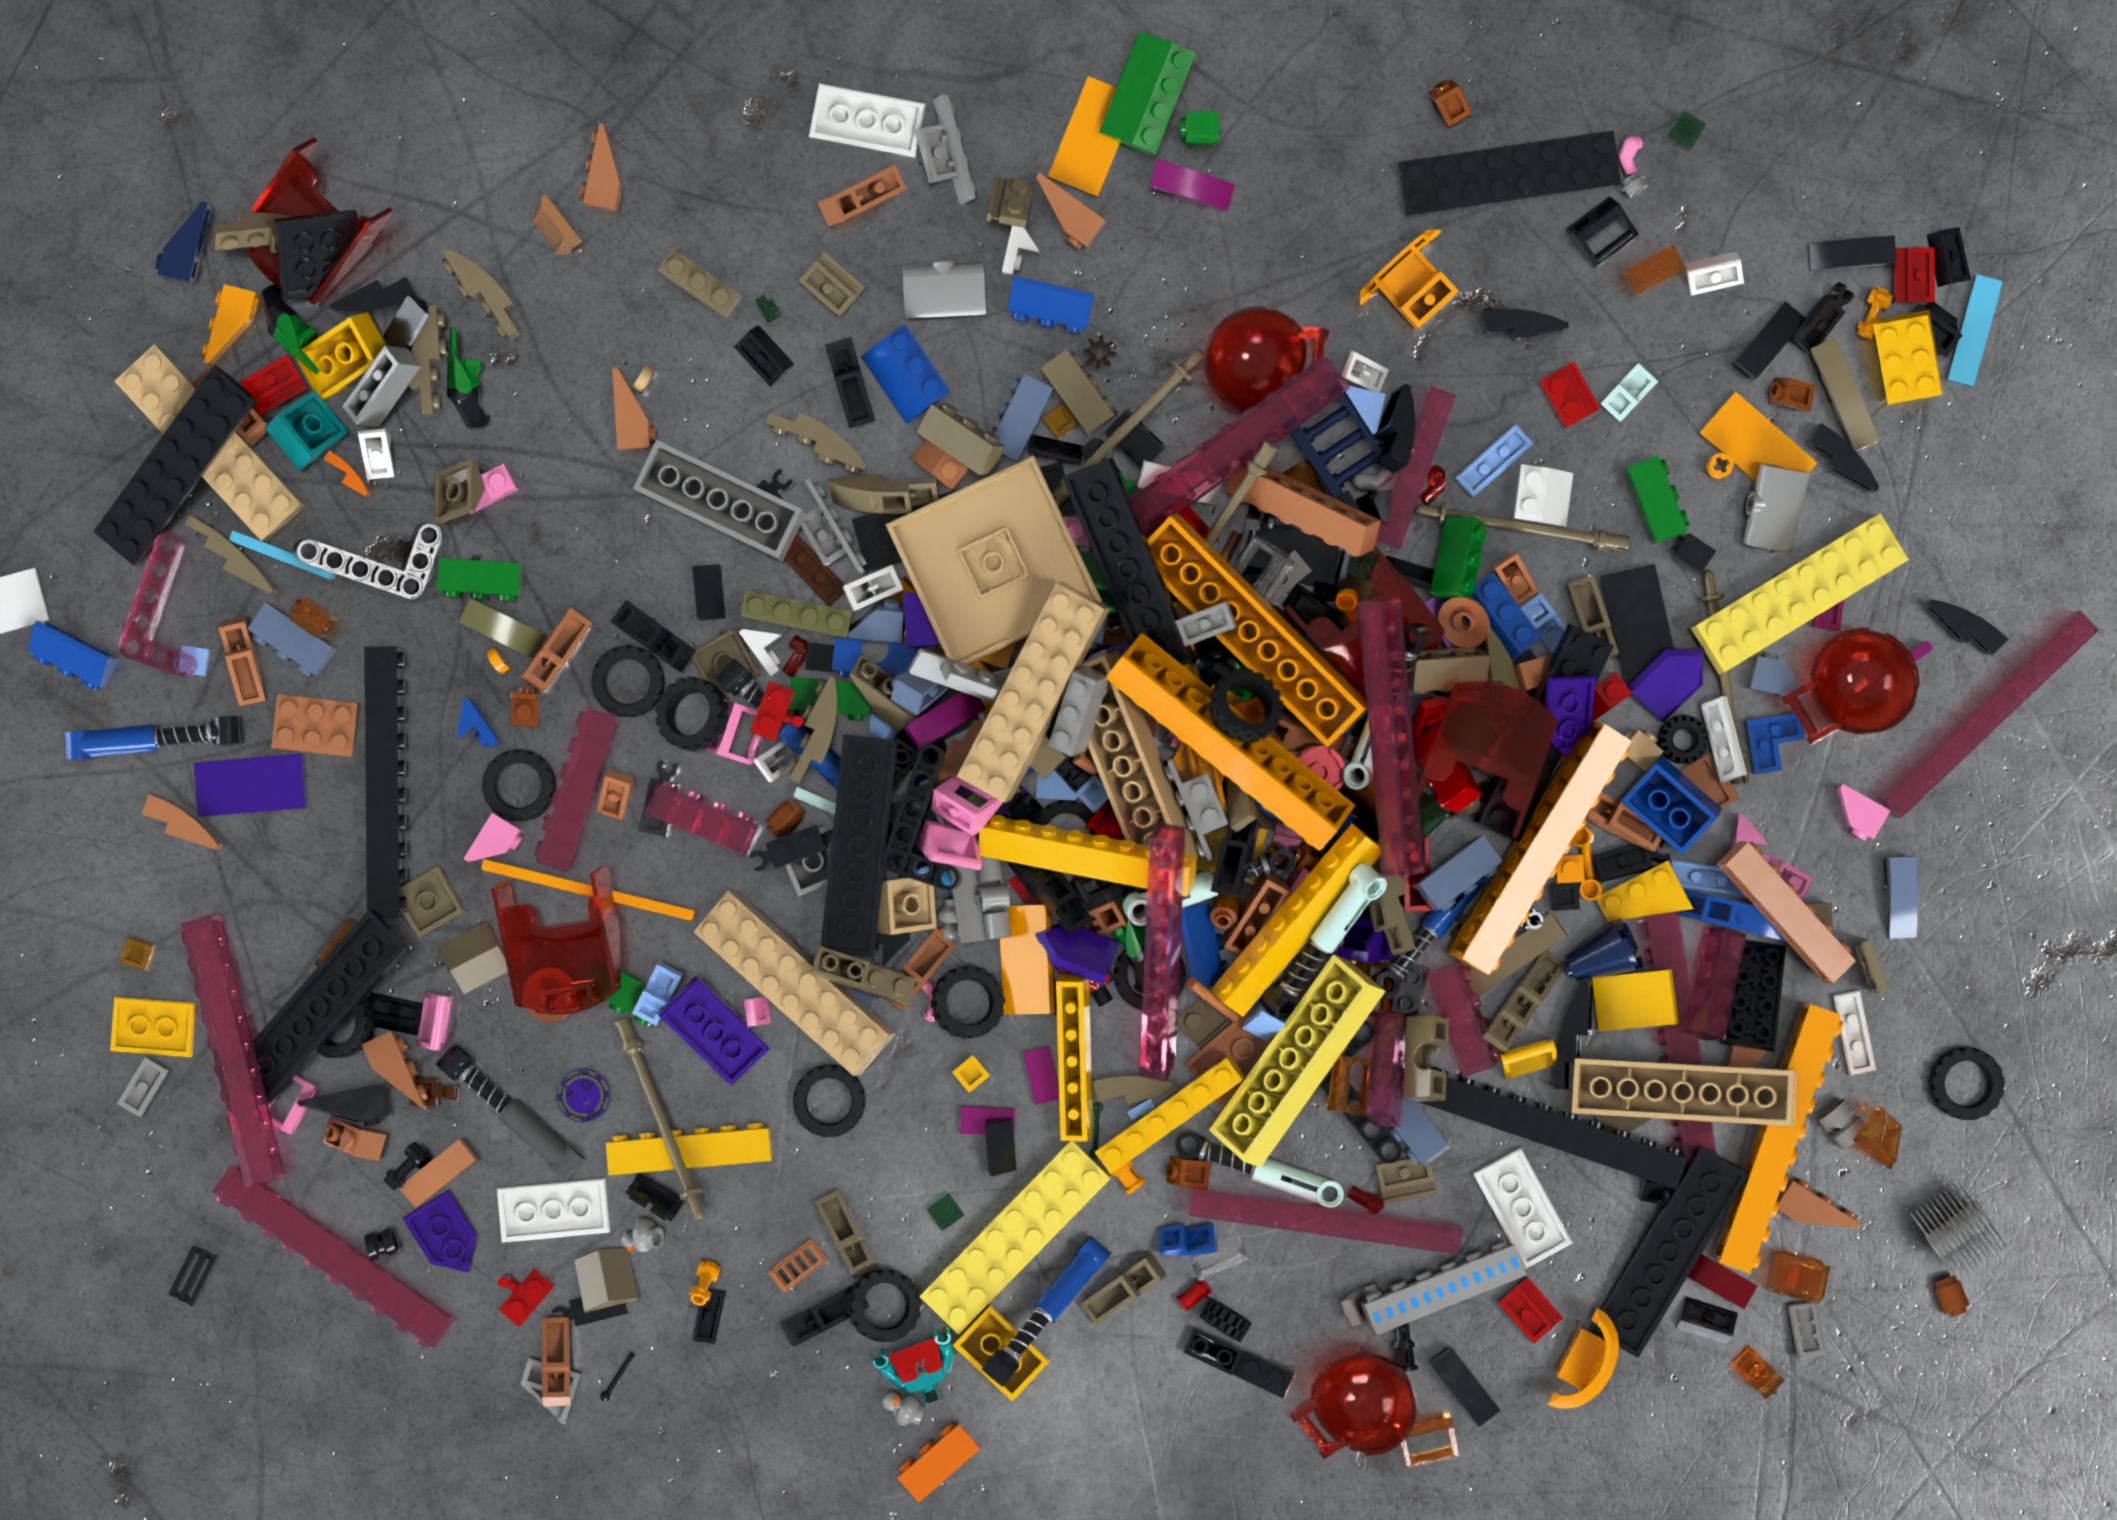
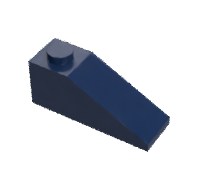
M202 201L166 244L162 254H158L155 269L158 270L159 276L194 284L212 209L211 204Z

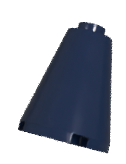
M1623 918L1616 920L1567 955L1568 961L1564 962L1569 977L1574 976L1576 980L1637 971L1644 967L1642 957L1636 958L1635 956L1639 948L1627 923H1623Z

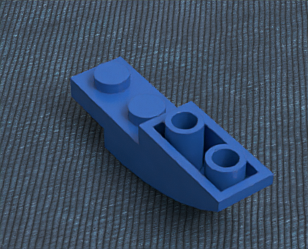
M1684 889L1694 909L1679 911L1678 915L1786 941L1754 905Z

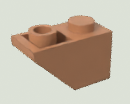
M330 1117L325 1129L323 1143L355 1157L379 1161L386 1135L368 1127Z

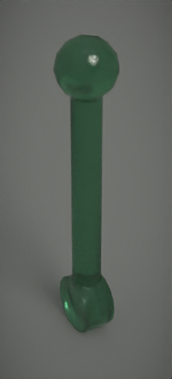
M1101 1102L1093 1104V1110L1095 1111L1093 1145L1089 1155L1094 1159L1098 1158L1095 1151L1098 1148L1100 1112L1104 1108Z

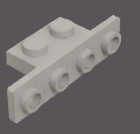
M942 94L932 100L938 125L920 128L915 133L929 183L953 179L959 204H965L975 199V184L970 178L968 158L963 151L961 132L954 118V105L950 101L948 94Z
M807 478L804 481L819 506L805 515L801 527L823 565L826 567L848 554L857 571L861 575L867 573L863 567L867 564L859 550L854 552L850 545L853 538L846 527L841 529L836 521L840 518L832 504L827 506L823 497L826 493L819 481L814 483L810 478Z
M924 649L918 651L908 669L910 674L995 703L1007 680L985 670H980Z
M1170 757L1167 759L1168 765L1164 766L1170 782L1175 780L1179 789L1175 792L1179 805L1181 807L1186 806L1189 816L1185 817L1190 831H1196L1200 841L1196 842L1201 857L1206 856L1208 861L1214 860L1215 856L1205 833L1225 826L1229 822L1208 773L1183 782L1174 758Z

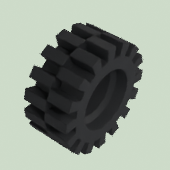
M1679 715L1670 718V720L1663 724L1662 729L1659 731L1658 743H1660V749L1664 751L1663 753L1667 759L1675 763L1688 764L1699 760L1705 754L1707 745H1709V733L1706 731L1704 723H1701L1698 718L1691 715ZM1679 729H1688L1694 736V743L1687 750L1678 749L1673 742L1674 734Z
M1212 1298L1209 1299L1199 1316L1210 1326L1238 1342L1243 1340L1252 1325L1245 1317Z

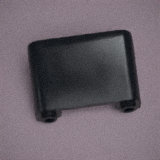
M1249 504L1234 570L1248 583H1253L1255 580L1260 579L1261 574H1265L1295 549L1312 569L1298 583L1314 586L1313 590L1321 600H1336L1338 591L1342 590L1350 555L1346 553V550L1337 545L1326 544L1322 538L1306 534L1301 531V528L1293 524L1283 523L1279 520V517L1270 513L1260 512L1256 506Z

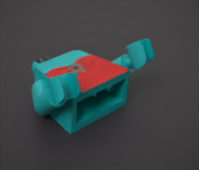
M946 1326V1332L943 1334L938 1333L937 1328H934L933 1336L888 1353V1357L883 1348L880 1349L882 1354L880 1358H874L872 1354L870 1355L874 1367L878 1368L888 1381L900 1390L907 1389L909 1393L921 1390L925 1403H931L941 1398L936 1383L944 1381L946 1374L951 1371L954 1350L951 1342L950 1327Z

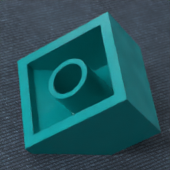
M315 390L277 414L265 428L299 471L318 459L348 433V430Z

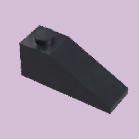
M382 1084L297 1101L299 1107L353 1122L364 1121L365 1126L381 1123L380 1118L388 1116Z

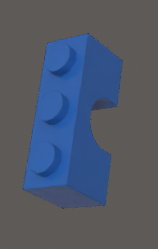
M835 637L832 670L838 671V676L850 677L849 674L861 654L863 655V640ZM889 643L886 658L874 664L895 678L897 674H902L909 668L917 654V648L907 649V644Z

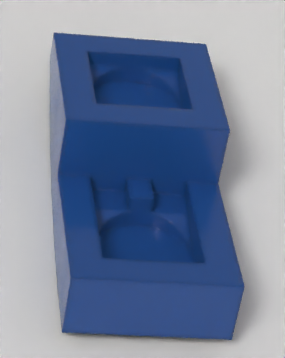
M1184 1223L1158 1228L1159 1253L1161 1255L1188 1256L1218 1252L1217 1227L1214 1223L1187 1228Z

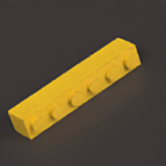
M1062 974L1056 981L1061 1141H1088L1093 1134L1089 980L1075 974Z
M1228 1054L1158 1104L1153 1110L1144 1114L1098 1147L1095 1151L1096 1155L1109 1173L1112 1174L1240 1083L1245 1075L1230 1054Z
M763 1122L747 1124V1129H736V1125L720 1126V1131L709 1132V1127L694 1128L692 1134H682V1130H671L686 1168L763 1162L773 1159L770 1127H764ZM655 1132L639 1133V1138L628 1139V1134L612 1136V1141L606 1142L608 1175L675 1170L663 1137H655Z

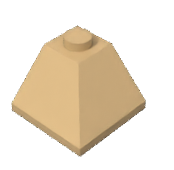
M908 877L884 880L877 933L894 935L937 928L934 886Z

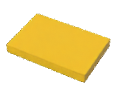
M1672 969L1592 978L1599 1032L1679 1023Z
M114 997L110 1051L193 1057L197 1003Z

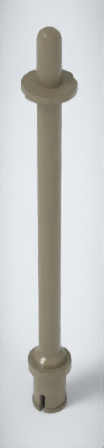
M1196 349L1180 366L1174 361L1172 365L1176 370L1078 470L1100 462L1183 377L1186 380H1190L1191 377L1187 373L1202 359L1203 351ZM1062 478L1059 480L1061 483L1051 492L1058 508L1070 497Z
M1264 440L1254 458L1249 459L1246 463L1248 472L1204 538L1211 547L1256 478L1261 475L1265 476L1267 473V466L1276 452L1279 451L1278 447L1273 443ZM1169 592L1172 602L1178 601L1177 598L1171 592Z
M1444 501L1441 507L1418 504L1414 508L1418 515L1439 518L1438 525H1443L1446 516H1474L1489 527L1589 543L1597 547L1598 551L1609 549L1627 553L1630 536L1606 533L1604 529H1600V531L1595 533L1447 509V503Z
M1707 569L1703 573L1706 596L1700 597V601H1707L1709 616L1719 611L1718 599L1724 598V594L1717 595L1714 573ZM1728 670L1719 674L1722 696H1727L1741 748ZM1742 748L1741 752L1747 775L1733 779V785L1750 782L1746 763L1748 752H1745Z
M630 1017L621 1019L614 1023L622 1042L621 1049L623 1053L626 1052L631 1057L684 1192L679 1198L680 1200L687 1199L695 1219L702 1220L705 1214L697 1194L703 1190L701 1187L694 1188L640 1054V1049L643 1045L641 1039H637L630 1022Z

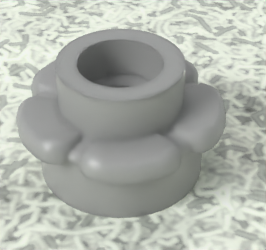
M1636 173L1629 176L1622 182L1624 184L1622 192H1626L1629 198L1640 193L1647 187L1644 181L1645 176L1641 175L1638 177Z

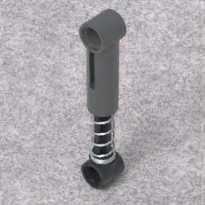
M453 1043L436 1062L439 1069L454 1081L459 1079L461 1082H466L468 1089L472 1088L475 1090L478 1097L484 1098L487 1101V1105L493 1106L496 1109V1113H500L499 1120L546 1160L548 1165L557 1174L568 1180L582 1165L585 1158L573 1146L564 1142L519 1100L510 1101L506 1097V1093L502 1094L497 1089V1085H492L487 1080L488 1077H483L478 1072V1068H475V1065L472 1064L474 1059L464 1049Z

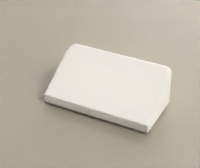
M1737 252L1684 263L1691 295L1744 284L1741 259Z

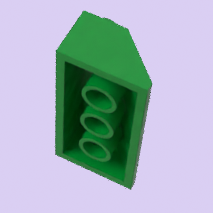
M1138 32L1098 133L1144 154H1156L1196 53L1173 42Z

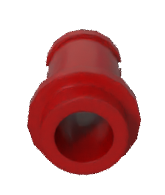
M1203 1278L1200 1281L1195 1280L1196 1284L1176 1297L1186 1311L1204 1297H1210L1209 1294L1212 1292V1289Z

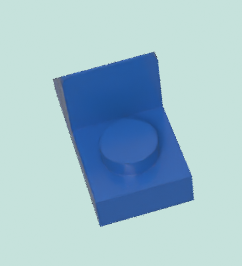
M467 697L462 702L456 738L460 739L476 728L475 736L483 747L486 745L489 748L496 747L502 741L472 699Z

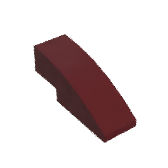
M1704 1254L1700 1255L1688 1275V1278L1744 1310L1758 1287L1753 1282Z

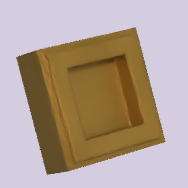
M1064 402L1041 417L1057 440L1079 425Z
M128 936L119 962L146 971L155 945Z

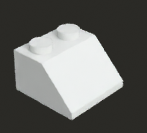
M1521 464L1518 471L1512 520L1566 527L1573 473Z

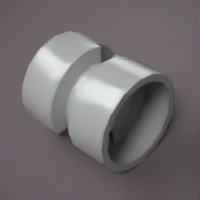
M1845 1098L1836 1102L1818 1118L1819 1123L1827 1132L1834 1133L1832 1138L1842 1150L1851 1146L1869 1130V1126L1860 1116L1853 1115L1855 1110Z

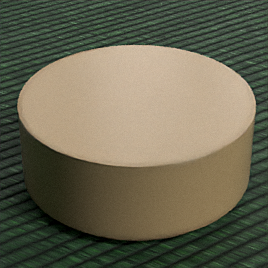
M645 365L632 388L639 393L642 392L653 375L654 370Z

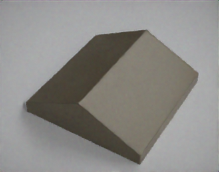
M468 459L435 473V524L440 525L476 510L486 488L475 459Z
M488 921L439 946L448 968L463 994L512 970Z
M627 1248L597 1250L574 1260L585 1313L638 1300Z

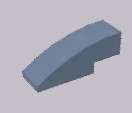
M1917 856L1886 857L1888 938H1916L1918 918Z

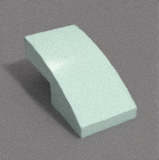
M1639 362L1601 402V405L1621 422L1659 380Z

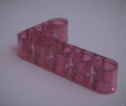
M163 532L155 539L118 648L121 655L128 659L176 676L189 678L194 676L198 669L196 658L189 653L153 641L185 549V543L181 536L171 532ZM173 538L175 547L172 551L167 552L165 542L167 539ZM163 563L166 566V573L159 578L155 572L156 567ZM151 589H155L157 592V598L153 603L147 601V593ZM145 614L148 618V624L141 629L137 623L138 618ZM136 640L139 644V649L135 654H131L128 649L130 642ZM158 649H162L164 652V658L160 663H156L153 657ZM185 657L189 661V668L185 672H181L179 670V661Z

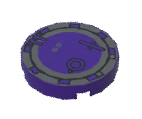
M584 1068L571 1071L564 1076L557 1087L556 1094L558 1107L562 1113L574 1122L582 1123L594 1121L603 1115L608 1108L611 1097L609 1084L605 1078L598 1072Z

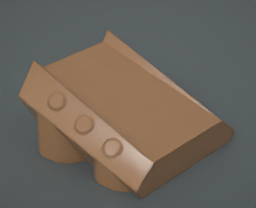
M542 195L531 225H537L555 249L554 255H568L569 251L580 244L582 240L547 195Z

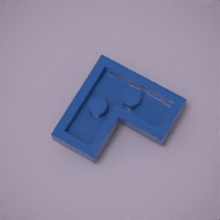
M1800 712L1745 721L1754 775L1782 770L1778 743L1805 739Z

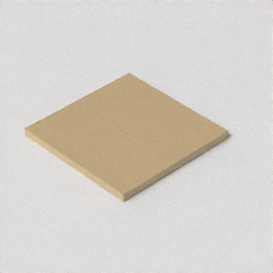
M1034 455L885 524L946 657L970 665L1028 638L1056 583L1064 582L1102 603Z

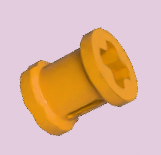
M1723 453L1715 454L1707 462L1706 469L1708 474L1716 479L1728 476L1734 466L1733 459ZM1716 459L1719 462L1724 461L1726 463V466L1723 468L1724 473L1721 470L1716 471L1714 469V466L1717 464Z
M1132 1160L1112 1173V1176H1117L1126 1188L1125 1192L1127 1195L1146 1182L1145 1178H1141L1132 1166Z

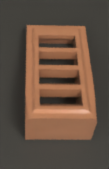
M811 1238L772 1267L768 1274L780 1290L785 1293L826 1262L828 1258L813 1238ZM809 1248L818 1261L813 1263L804 1250ZM799 1254L809 1266L806 1270L796 1258ZM790 1261L800 1274L798 1276H795L787 1265ZM782 1268L791 1281L787 1283L778 1270Z

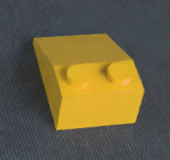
M366 312L349 317L302 349L320 370L319 374L313 373L297 357L296 360L312 390H315L324 401L360 381L386 344L371 316Z

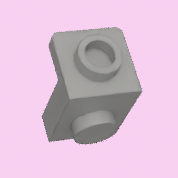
M1376 1283L1355 1289L1341 1302L1344 1314L1352 1326L1359 1325L1366 1320L1360 1303L1367 1301L1365 1296L1380 1291Z

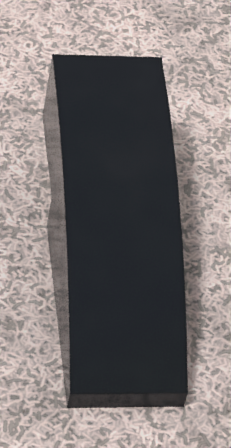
M1895 236L1809 243L1810 271L1894 265L1896 263Z
M404 277L385 288L380 281L375 280L329 306L337 313H375L400 307L407 295L420 297L408 277Z
M1785 301L1734 363L1752 379H1757L1806 318Z
M1497 309L1482 311L1481 313L1485 335L1511 330L1513 341L1565 331L1569 328L1568 322L1536 311Z
M849 337L825 344L849 428L875 421L852 338Z
M1407 383L1391 393L1376 436L1384 441L1376 463L1393 474L1408 465L1413 449L1415 412L1411 387Z
M1822 423L1818 424L1807 444L1830 457L1825 467L1872 493L1876 492L1879 485L1862 457L1836 432Z
M1298 583L1295 584L1282 604L1284 608L1312 631L1320 634L1336 648L1350 653L1364 631L1338 610Z
M1933 599L1928 600L1924 604L1961 643H1966L1972 638L1988 655H1993L2009 640L1992 624L1964 608Z
M625 600L610 621L679 672L684 669L696 652L694 648L627 600Z
M1255 819L1238 832L1230 828L1229 821L1226 838L1222 840L1211 892L1235 897L1239 896L1261 827L1258 820Z
M853 1285L781 1321L780 1324L791 1346H797L849 1319L850 1314L847 1312L849 1300L847 1299L849 1293L852 1292ZM865 1298L863 1300V1310L869 1308Z
M1452 1347L1430 1362L1437 1374L1479 1427L1501 1411Z

